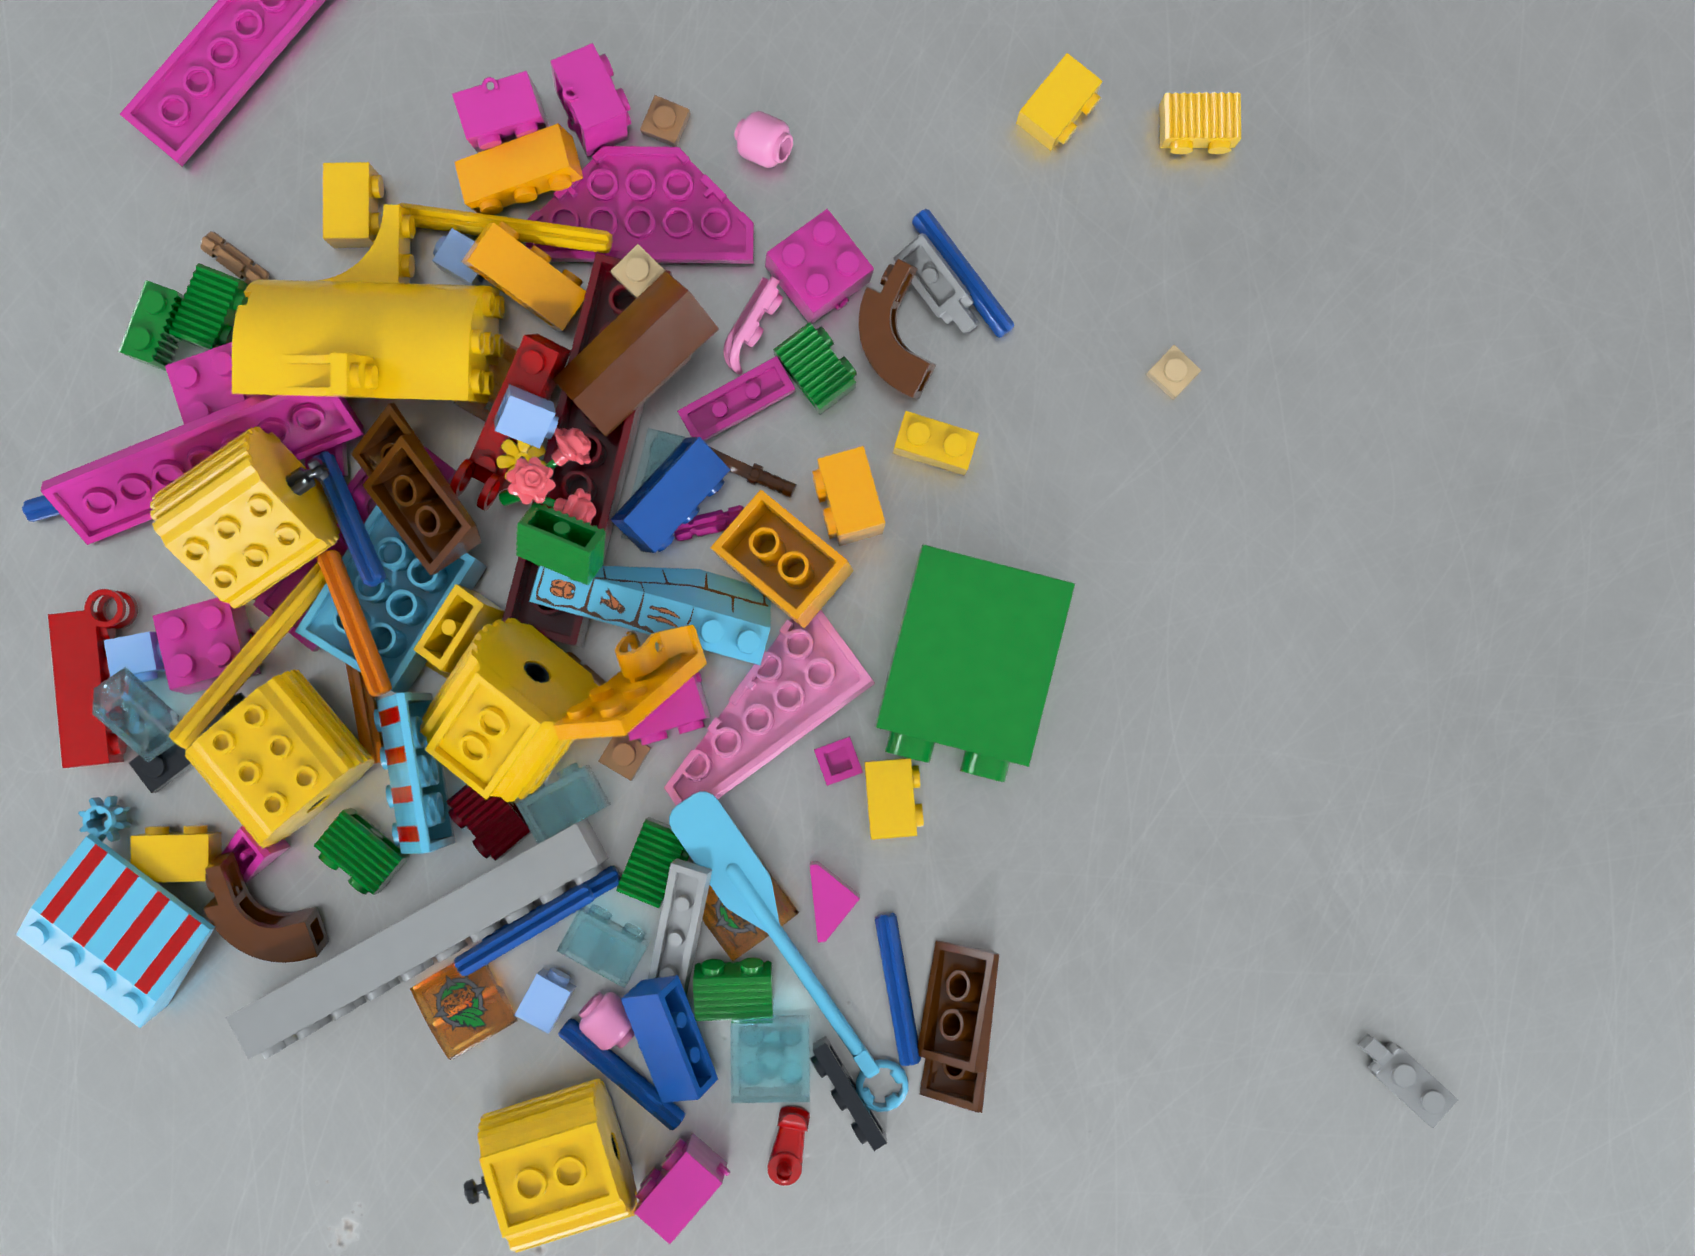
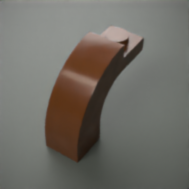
M897 259L895 265H888L881 278L880 284L884 286L881 292L869 287L866 288L859 311V334L865 355L876 373L898 391L911 398H920L936 364L912 352L899 335L897 328L898 309L918 268Z
M233 851L218 855L205 868L206 885L215 896L203 909L211 924L215 926V930L229 944L241 952L270 962H297L318 957L329 942L317 906L291 913H279L271 911L255 901L245 885Z

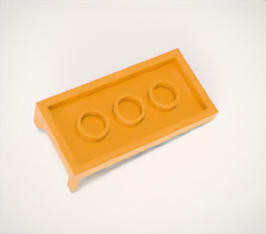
M694 625L652 633L642 645H640L635 631L626 632L627 636H624L615 648V654L621 671L604 685L592 689L589 692L590 696L582 703L573 705L567 710V715L554 725L558 739L625 736L707 664ZM656 641L658 642V645H659L658 652H657V650H656V648H655V643H656ZM628 644L631 646V651H628Z

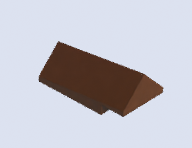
M665 271L553 378V381L602 434L607 437L689 362L691 355L713 336L719 328L690 291Z
M394 402L389 403L351 452V455L368 476V479L362 485L428 573L434 575L482 542L476 524Z
M936 941L917 1046L919 1056L926 1058L919 1095L977 1113L983 1112L999 954L995 951Z

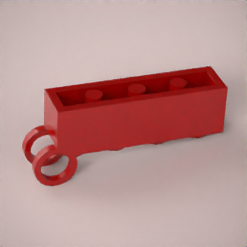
M538 333L524 335L470 458L465 459L460 464L452 478L450 487L457 497L464 492L473 477L485 484L478 497L477 507L486 511L493 504L499 491L509 487L511 482L505 479L508 468H499L497 466V457L506 455V452L501 447L505 440L511 439L516 444H518V440L496 432L494 426V418L506 390L510 384L550 400L556 387L553 378L565 367L571 350Z
M99 589L89 595L83 611L48 614L62 768L124 762L123 754L127 750V739L124 732L121 731L120 716L123 713V700L117 692L116 678H110L104 640L115 638L116 629L130 626L137 617V602L126 592ZM103 596L98 603L97 612H94V603L99 597ZM111 599H114L117 603V612L110 620L106 614V606ZM125 599L129 605V614L124 621H122L126 613V603L124 601Z

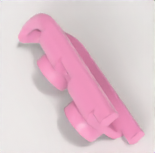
M765 277L762 278L725 340L723 349L725 362L738 375L743 373L739 361L742 344L745 343L749 347H753L758 342L763 333V328L759 326V321L765 312L772 315L782 302L783 296L779 294L780 291L776 288L780 281L774 277H771L769 280Z

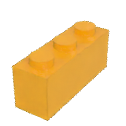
M559 123L454 162L465 205L477 213L488 215L498 214L503 210V207L514 203L534 201L538 197L537 195L550 190L560 191L567 189L572 185V182L583 179L573 136Z
M494 222L487 224L461 262L556 331H563L584 301L586 291L580 287L583 281L567 269H564L561 273L549 263L552 258L538 247L533 245L531 249L527 248L518 241L520 234L504 222H500L499 225H496Z

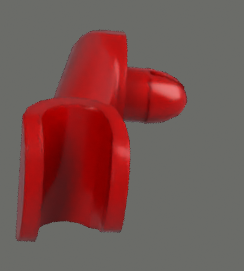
M789 1105L780 1109L777 1124L779 1129L767 1169L770 1179L781 1186L795 1183L802 1173L805 1132H808L810 1113L802 1107Z

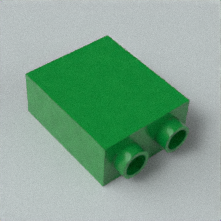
M923 544L918 554L874 726L890 731L885 752L930 763L934 744L946 745L965 750L960 771L1004 783L1010 762L1029 767L1075 583Z

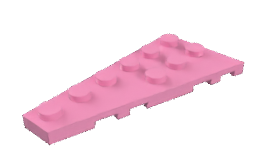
M821 610L805 629L792 618L786 620L779 630L780 634L767 652H764L761 665H753L729 698V704L718 718L715 717L707 728L709 731L696 749L690 751L665 785L664 789L675 805H678L699 791H707L719 799L875 684Z

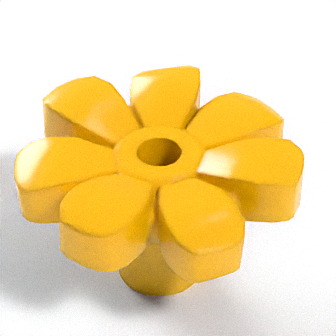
M507 439L501 445L506 455L497 457V466L499 468H508V471L515 468L516 462L521 456H524L528 462L532 457L539 459V457L545 454L546 450L543 445L539 449L519 440L518 444H516L511 439ZM540 460L542 465H547L545 461Z

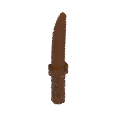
M710 447L730 468V472L747 479L748 483L755 486L759 483L789 498L792 497L797 484L784 478L782 479L777 475H772L770 472L763 471L764 467L755 463L752 467Z

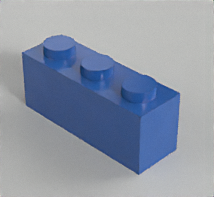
M687 437L610 520L641 552H661L674 540L675 536L673 533L681 524L690 522L700 510L698 505L704 498L714 495L721 489L724 484L723 477L730 471V468L701 437Z
M679 976L641 980L621 998V1001L662 1103L699 1100L718 1080V1076Z

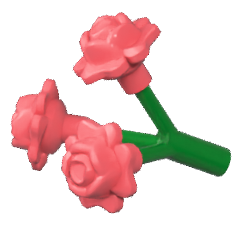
M574 427L568 430L556 428L554 434L558 449L551 455L552 460L544 466L537 457H532L528 462L524 458H519L515 468L506 474V479L511 484L507 490L500 492L499 500L505 506L520 501L527 505L533 500L537 503L553 507L555 511L561 510L562 514L568 513L569 517L575 516L576 520L582 519L584 523L589 522L591 525V520L597 512L593 502L590 501V493L584 492L582 488H578L574 495L571 494L568 500L560 497L555 500L546 496L548 492L555 488V482L550 478L553 475V470L558 465L562 467L569 460L578 462L581 465L591 462L588 456L591 442L580 429Z

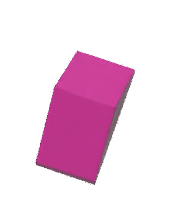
M241 826L221 854L234 852L246 884L291 846L285 839H282L270 847L262 848L245 827Z
M811 861L810 874L817 940L819 943L827 941L859 901L860 895L819 861Z

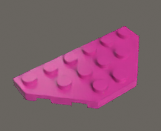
M602 146L592 156V160L582 169L583 179L572 182V185L567 189L556 191L554 197L542 209L536 210L527 219L605 230L613 236L612 248L609 253L525 242L527 248L531 249L534 245L552 258L551 262H594L596 253L623 259L639 244L657 263L754 264V223L727 198V195L706 174L704 175L690 161L689 157L679 147Z

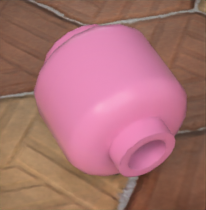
M762 111L751 113L746 119H742L735 129L734 137L737 141L739 155L765 168H771L778 163H783L792 150L793 137L790 135L788 124Z
M601 992L596 993L578 1013L582 1018L579 1023L581 1032L601 1050L611 1049L615 1045L621 1049L635 1035L621 998L614 992H608L604 995Z

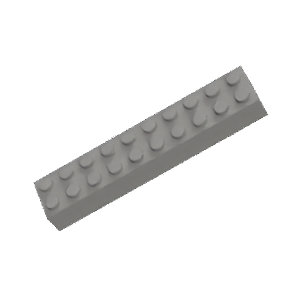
M586 818L227 1016L226 1019L247 1058L250 1059L262 1053L266 1059L333 1021L330 1014L334 1020H337L366 1003L364 995L371 1001L400 984L398 976L401 975L405 982L434 965L432 957L436 956L438 962H441L468 946L466 938L470 937L473 943L490 935L502 927L499 922L502 918L505 917L509 924L536 908L533 901L538 898L544 905L569 890L567 882L574 879L578 886L603 871L600 864L606 861L608 856Z

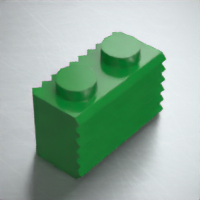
M198 263L196 270L193 272V277L190 279V284L187 286V291L184 293V299L181 300V306L178 308L175 320L172 322V327L169 329V334L205 350H211L232 342L238 305H246L248 297H245L244 294L248 284L241 279Z
M145 280L118 352L139 362L166 371L165 365L174 362L172 359L176 355L174 350L179 348L177 343L182 341L169 334V329L172 327V322L175 320V315L178 313V308L181 306V300L184 299V295L176 290Z
M809 322L775 347L773 351L774 356L778 357L784 369L819 414H822L856 388V381L853 377L857 375V372L845 356L838 359L835 353H833L830 347L834 345V342L822 326L815 329L812 323Z
M537 502L532 504L518 522L516 527L518 529L516 532L518 534L516 538V556L586 585L590 584L602 567L606 533L604 528L598 529L597 525L591 526L589 522L584 523L582 519L576 520L575 516L569 517L568 513L562 514L561 510L555 511L554 508H548L547 505H540Z
M352 808L342 810L314 844V847L321 852L318 856L319 859L333 870H337L340 867L350 876L349 884L364 895L368 892L372 895L380 893L410 857L409 854H401L400 847L396 846L390 838L386 837L385 834L380 832L379 829L375 828L373 824L369 823L367 819L363 818L362 815Z
M651 817L645 819L617 886V892L656 908L662 906L671 862L676 858L688 862L690 857L670 825Z
M751 957L735 963H724L720 959H708L703 961L702 964H695L693 974L695 1020L773 1019L772 962H763L759 958Z

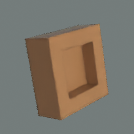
M654 95L641 125V133L672 147H677L691 115L690 109Z
M628 734L625 736H613L598 762L632 781L652 747L648 745L642 746L640 740L630 741Z

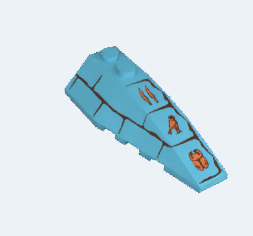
M539 566L529 602L647 635L681 626L694 625L703 650L761 665L771 629V601L749 583L701 569L602 566L590 584L586 585Z

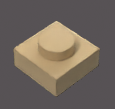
M639 244L611 270L612 275L636 299L665 272Z
M1173 345L1146 375L1174 400L1202 370L1180 349Z

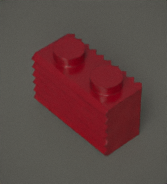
M467 784L446 801L451 807L448 811L451 819L461 829L467 827L476 837L472 841L473 845L485 858L491 856L495 861L502 858L536 829L514 801L506 802L501 797L490 796L486 800Z

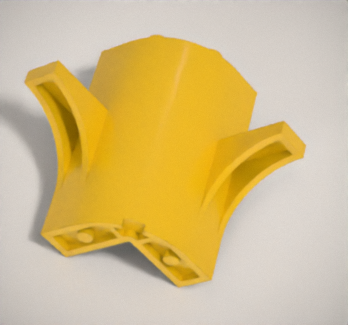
M384 204L381 226L373 245L364 257L347 271L323 280L258 279L247 286L244 294L245 297H248L246 305H238L233 328L232 394L455 400L488 403L489 395H492L494 391V374L492 371H489V365L498 366L499 357H503L504 337L502 334H499V319H503L505 313L504 297L499 295V289L492 286L410 284V278L414 277L415 259L410 254V239L414 238L416 230L415 219L413 215H410V209L401 205Z

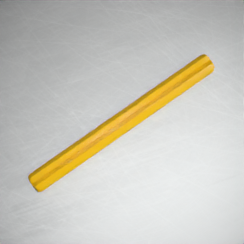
M408 203L398 204L410 209V215H413L415 219V226L420 228L448 232L453 228L463 234L479 236L487 224L494 222L496 225H499L500 222H504L520 234L518 239L520 242L599 253H609L612 248L613 236L605 230Z
M318 561L169 733V738L183 749H188L313 604L326 584Z

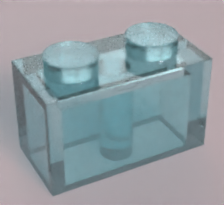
M126 667L94 688L92 714L147 762L151 761L175 744L169 738V733L179 723V715Z
M576 762L556 773L559 780L548 786H545L543 782L533 794L529 793L526 798L516 803L537 844L611 805L590 765L579 768Z
M592 904L591 908L587 906L580 908L557 951L625 988L651 943L644 938L646 933L630 923H626L623 927L610 920L612 914L598 905Z

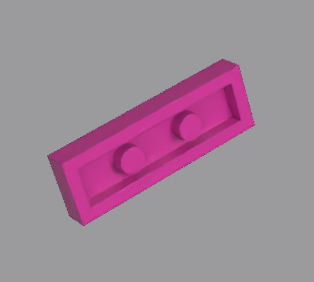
M775 356L677 412L691 437H701L705 442L794 393L796 390L780 360Z

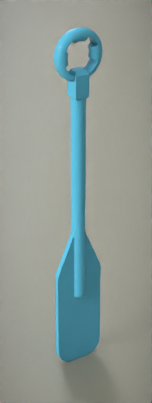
M699 791L683 800L671 811L669 816L670 827L695 864L713 869L710 886L725 907L768 933L861 1069L856 1080V1092L865 1101L868 1108L877 1112H888L897 1108L905 1100L908 1092V1077L905 1070L891 1060H875L782 928L779 923L771 877L722 804L712 793L707 791ZM879 1068L891 1069L890 1075L894 1078L895 1083H901L899 1093L893 1092L890 1096L886 1097V1103L874 1102L875 1096L870 1092V1089L868 1087L863 1088L865 1078L870 1079L880 1072Z

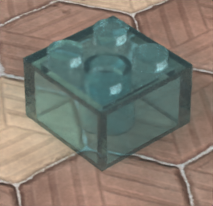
M773 1015V1019L732 1020L730 1023L731 1103L810 1102V1015Z

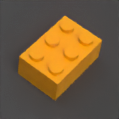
M864 446L818 458V469L812 471L813 483L819 503L826 501L828 508L823 509V518L829 539L837 537L839 546L883 534L885 519Z
M761 489L710 547L722 561L803 629H805L854 571L847 559Z

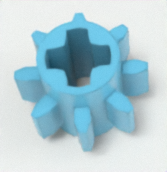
M108 796L104 802L100 797L89 799L91 808L86 811H79L78 813L83 817V826L79 831L93 834L102 842L106 837L110 842L120 840L118 831L123 828H129L132 825L127 822L126 814L130 807L117 805V796ZM107 814L108 820H106L103 825L102 819H104Z

